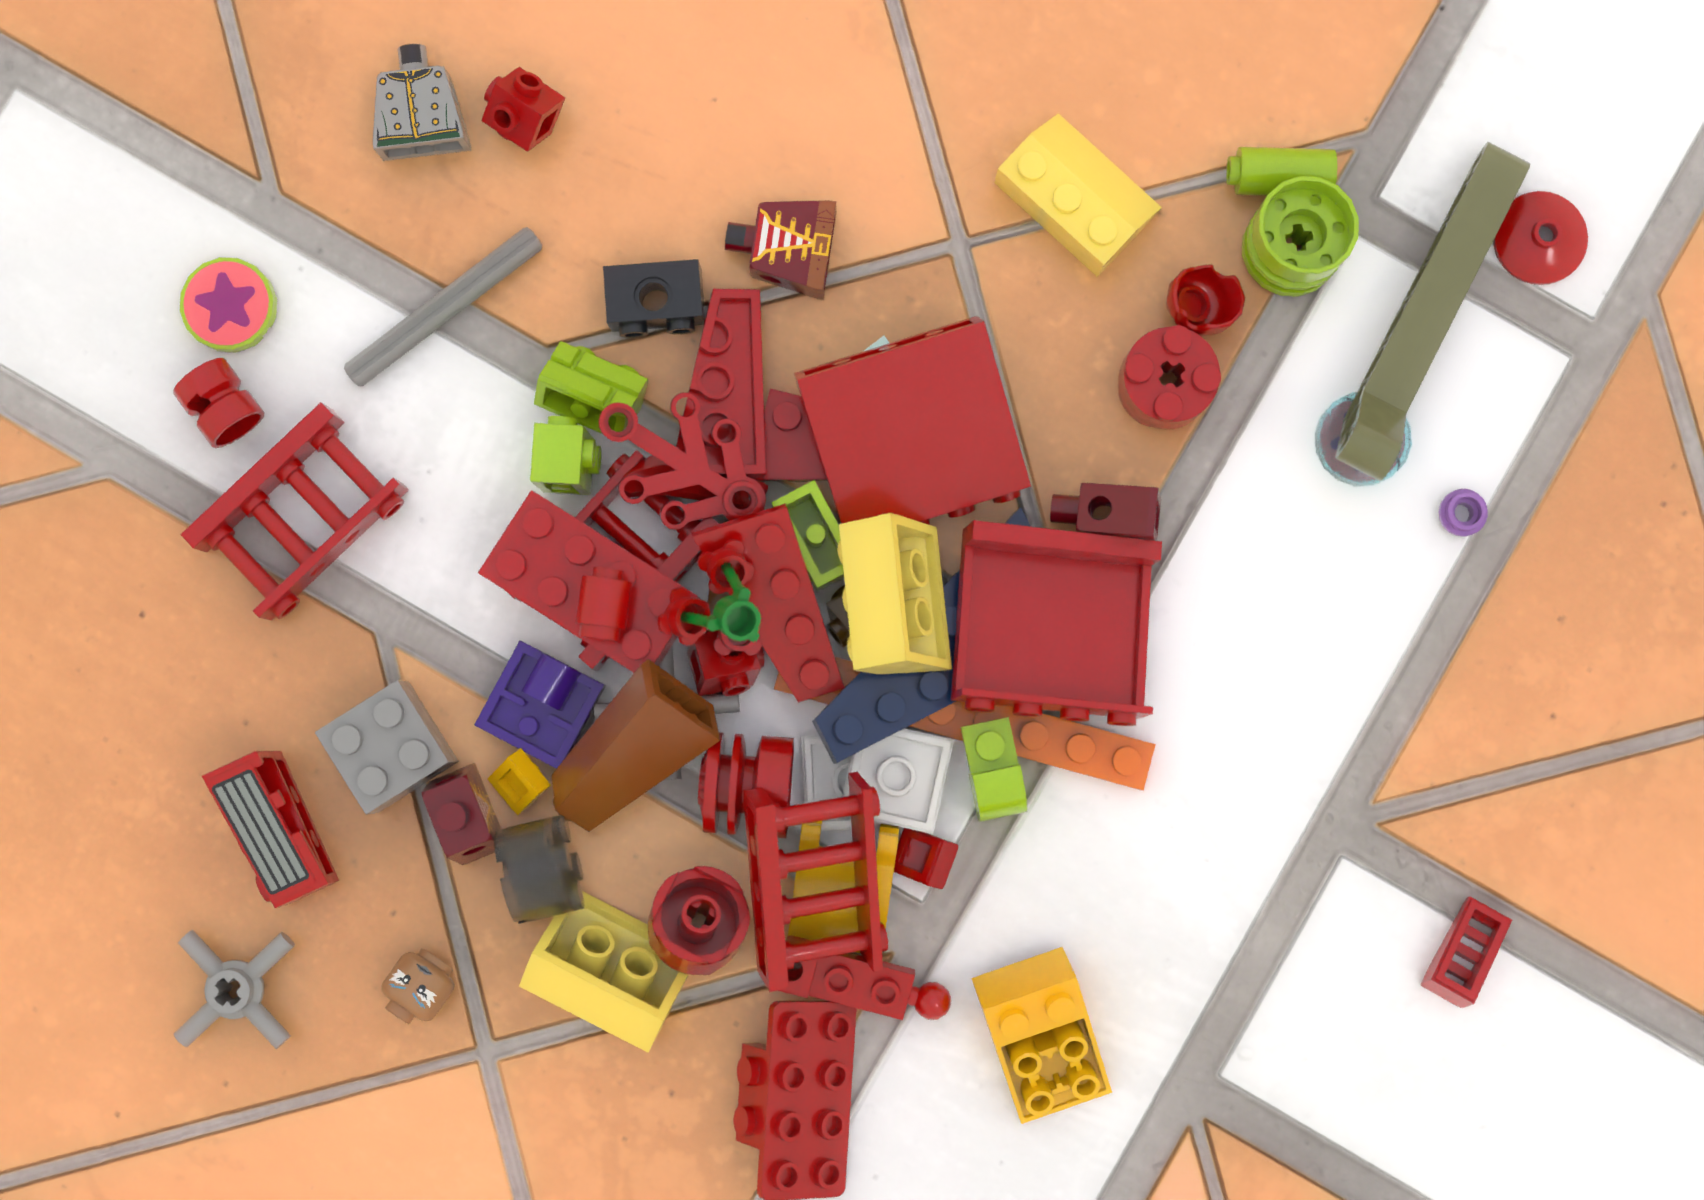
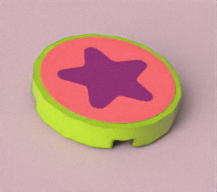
M219 257L201 264L188 276L180 293V314L185 328L198 342L218 352H240L256 346L263 339L262 336L267 333L269 327H272L277 315V297L271 281L255 265L239 258Z

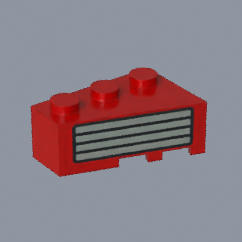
M254 751L202 776L234 834L241 851L256 874L255 879L260 894L265 901H271L274 908L291 904L339 881L282 751Z

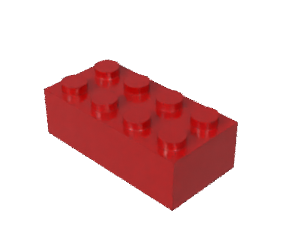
M533 490L530 491L478 571V574L633 673L648 659L659 666L677 639V636L672 633H662L658 628L657 620L661 614L665 613L670 603L671 591L678 587H685ZM593 567L622 570V580L632 582L626 630H620L619 642L579 637L580 624L575 622L582 575L592 576ZM689 591V595L692 598L702 600L699 596Z

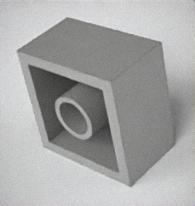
M396 680L315 732L366 815L381 812L459 762L408 681Z

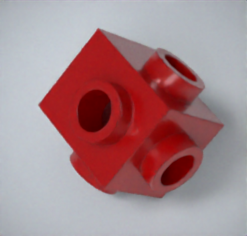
M518 67L505 77L498 76L490 83L484 95V100L488 103L481 121L496 130L504 139L512 141L528 152L552 134L565 97L543 83L537 75Z
M707 629L706 633L698 637L697 641L688 647L687 656L697 693L700 696L722 692L724 696L742 694L754 685L761 668L765 664L762 647L755 655H747L744 651H732L728 655L717 653L713 642L718 637V630L710 631Z

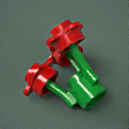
M729 539L722 548L713 552L705 551L698 558L699 568L702 571H706L710 579L708 582L709 589L716 594L732 591L733 594L720 599L714 607L713 614L710 615V606L707 601L692 598L686 588L678 587L673 589L670 593V603L665 613L661 614L657 620L658 628L662 633H672L678 637L682 645L690 646L707 629L710 631L718 630V637L713 642L717 653L728 655L732 651H744L747 655H755L760 651L762 642L759 639V627L762 615L758 608L748 601L750 590L743 586L753 577L754 567L750 562H746L743 556L744 546L741 541Z

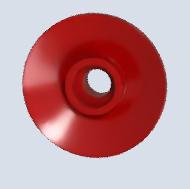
M1536 191L1523 194L1513 200L1493 240V246L1499 262L1513 277L1529 284L1546 285L1566 278L1581 264L1588 246V231L1583 216L1569 200L1555 193ZM1540 227H1547L1551 230L1553 234L1552 241L1548 242L1541 239L1539 235Z

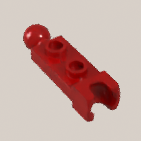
M794 935L787 936L786 938L791 944L809 941V939ZM854 953L800 962L802 966L799 969L787 970L789 989L778 990L803 998H808L809 995L814 998L903 1020L907 1005L914 1006L918 1014L927 1020H938L945 1016L951 1007L949 991L938 982H927L920 987L912 986L915 978V969L883 961V971L873 972L863 956Z

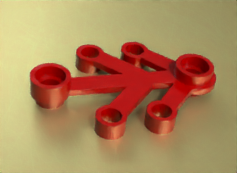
M682 392L675 395L670 403V411L679 421L685 452L640 425L636 412L627 404L612 403L601 411L598 424L600 431L606 438L614 442L629 440L675 469L646 477L636 474L625 476L619 484V494L624 501L630 504H638L644 501L647 496L695 485H701L716 495L688 504L678 500L666 502L660 509V519L667 528L678 530L686 526L688 522L721 514L731 521L764 510L766 504L765 492L755 479L746 476L738 442L741 438V429L738 423L732 419H720L711 428L712 440L718 446H721L726 478L709 468L697 416L700 412V403L695 395ZM684 397L691 399L694 404L692 414L686 417L681 416L676 410L677 402ZM617 412L624 414L627 418L626 428L619 432L613 431L608 423L610 416ZM723 424H730L735 430L734 438L729 442H722L717 436L718 428ZM637 480L642 484L643 491L639 497L629 498L626 496L624 487L628 481ZM740 490L746 491L750 497L749 504L742 509L736 508L732 502L733 495ZM679 506L682 508L684 516L679 523L671 524L667 521L666 511L669 507Z

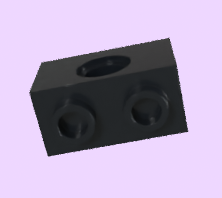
M698 259L603 266L607 324L612 332L619 331L620 337H643L648 335V329L667 328V333L687 334L695 332V326L704 325L705 309L702 269ZM659 290L666 293L668 299L663 308L650 311L643 307V300L649 292Z

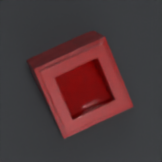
M903 828L897 846L894 872L927 886L943 889L959 846L929 833Z

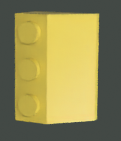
M1059 113L1032 132L998 168L994 182L1097 277L1162 208Z
M893 513L839 524L840 541L838 543V556L843 565L845 581L842 600L844 608L848 613L850 637L847 641V650L853 662V670L877 675L951 670L952 664L937 527Z
M572 886L534 948L519 987L649 1053L689 974L670 968L657 956L649 944L648 924Z

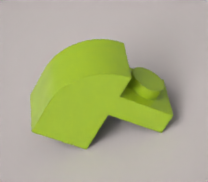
M1009 717L960 727L970 771L968 776L978 821L982 822L1027 812L1024 780L1021 766L1018 763Z

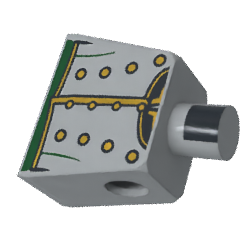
M407 44L398 48L400 70L381 72L377 76L373 149L383 161L472 151L455 88L445 67L439 65L428 67L427 51L424 45Z

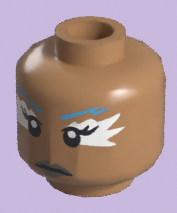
M421 949L418 954L413 952L403 954L381 985L383 994L390 1000L385 1009L407 1024H410L414 1017L422 1021L432 1020L454 990V982L449 977L453 969L424 949Z

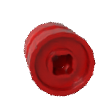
M215 358L196 367L186 374L173 389V394L188 415L199 416L197 427L213 448L224 447L242 438L254 429L264 417V411L251 393L247 390H239L241 380L224 358Z

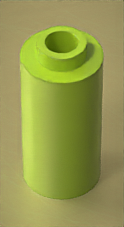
M1238 147L1236 156H1229L1227 161L1226 182L1227 185H1234L1236 195L1267 196L1281 182L1298 176L1321 177L1334 184L1337 181V154L1334 149Z

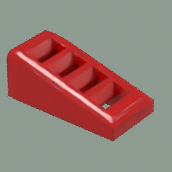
M1470 896L1467 897L1429 965L1421 986L1457 1007L1465 1008L1473 1005L1511 925L1512 919ZM1472 918L1492 929L1493 931L1490 936L1468 925L1470 919ZM1462 936L1482 946L1481 953L1460 942ZM1454 954L1472 963V969L1469 970L1453 961ZM1447 972L1463 981V986L1444 976Z

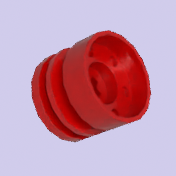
M719 732L720 741L706 750L700 765L698 805L700 806L703 819L704 833H717L720 812H727V834L735 835L737 833L742 813L745 814L743 790L763 788L773 803H779L781 807L790 806L794 738L762 736L756 757L746 756L744 735L735 734L732 755H725L724 733ZM784 827L783 833H777V837L787 838L788 827Z

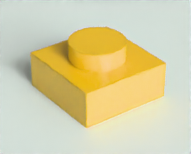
M521 748L508 756L487 778L517 816L529 808L551 786L541 773L539 767L530 760Z

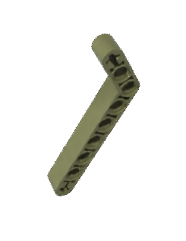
M1487 142L1479 152L1345 415L1336 452L1337 460L1378 481H1382L1391 469L1402 447L1407 411L1531 165L1529 162L1490 142Z

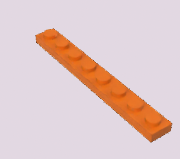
M835 657L845 687L861 671L853 670L852 661ZM778 672L774 690L793 695ZM842 689L811 698L810 700L829 704ZM956 701L908 726L963 741L960 727L1009 717L1018 757L1142 791L1145 787L1156 745L1080 723L1062 720L1043 713L1040 717L1014 715L1013 707L995 705L994 712L965 710V702Z

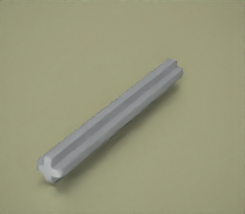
M528 227L520 230L344 365L346 374L354 384L359 387L364 386L541 251L542 244Z

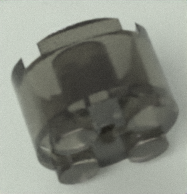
M562 815L547 817L495 831L497 863L502 862L504 878H500V882L511 917L518 924L533 922L585 908L583 893L579 881L583 880L582 865L577 852L569 853L566 843L571 842V834L568 821Z

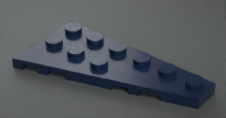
M1021 507L1004 523L1031 526ZM960 570L943 585L952 669L946 671L878 675L860 672L812 720L833 764L956 702L951 701Z

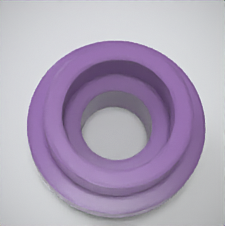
M1458 489L1447 494L1441 501L1438 512L1440 522L1445 530L1460 537L1470 536L1480 531L1488 517V509L1484 499L1477 492L1470 489ZM1457 505H1463L1468 509L1469 517L1467 521L1462 522L1456 518L1455 508Z

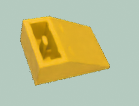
M1063 947L971 978L1021 1124L1112 1093L1077 977Z

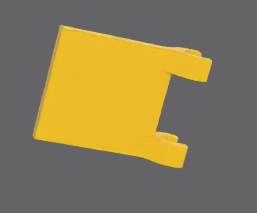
M822 821L802 824L799 851L822 847L819 844ZM880 824L876 861L880 922L884 924L886 929L898 846L899 826ZM854 861L797 871L793 898L855 887ZM857 907L791 918L788 936L794 935L814 940L857 932Z

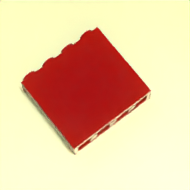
M978 316L794 373L841 524L893 513L929 525L930 518L946 513L950 518L960 517L973 512L976 509L975 504L993 499L994 503L1014 500L1021 495L1020 490L1031 487L985 322Z
M973 520L962 532L951 701L965 702V710L976 712H994L995 705L1013 707L1014 715L1026 717L1042 716V710L1060 711V719L1067 721H1089L1090 715L1107 716V724L1117 726H1135L1137 719L1152 715L1153 707L1144 706L1152 565L1161 561L1162 541Z

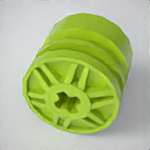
M1298 176L1281 182L1266 196L1259 209L1251 218L1242 237V258L1248 273L1262 288L1279 296L1299 297L1318 290L1351 255L1358 240L1359 217L1352 200L1338 185L1321 177ZM1291 238L1292 243H1287L1286 240ZM1296 245L1302 246L1300 251H1297Z

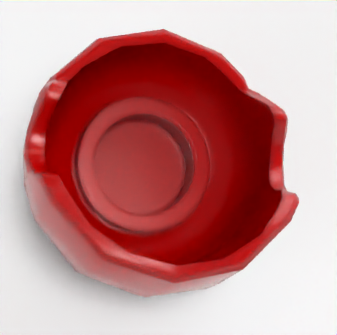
M1212 264L1200 265L1195 268L1183 269L1169 284L1166 307L1176 325L1184 326L1201 337L1223 332L1242 315L1245 295L1241 283L1235 275H1222L1214 269Z

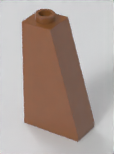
M648 659L642 663L551 775L554 794L553 805L556 812L564 820L572 821L588 832L593 830L720 741L713 705Z

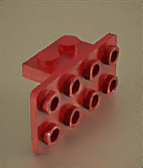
M775 1001L769 1007L766 1045L761 1043H742L741 1058L737 1064V1078L739 1081L738 1107L734 1112L733 1123L736 1131V1141L759 1149L757 1194L764 1200L839 1197L845 1191L856 1008L830 1001Z

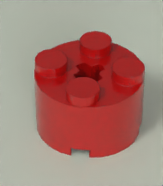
M1173 325L1148 332L1133 345L1120 367L1118 395L1123 407L1135 421L1148 427L1177 429L1189 424L1210 405L1217 393L1221 382V372L1217 356L1205 339L1184 326ZM1163 372L1166 374L1172 372L1177 377L1174 384L1168 383L1164 386L1160 383L1159 378L1163 375Z
M698 866L693 869L677 872L664 881L656 893L649 914L648 938L651 948L667 966L685 974L710 975L732 960L739 950L750 924L748 904L739 883L726 872L710 866ZM698 913L706 917L704 924L700 928L691 925L692 919Z

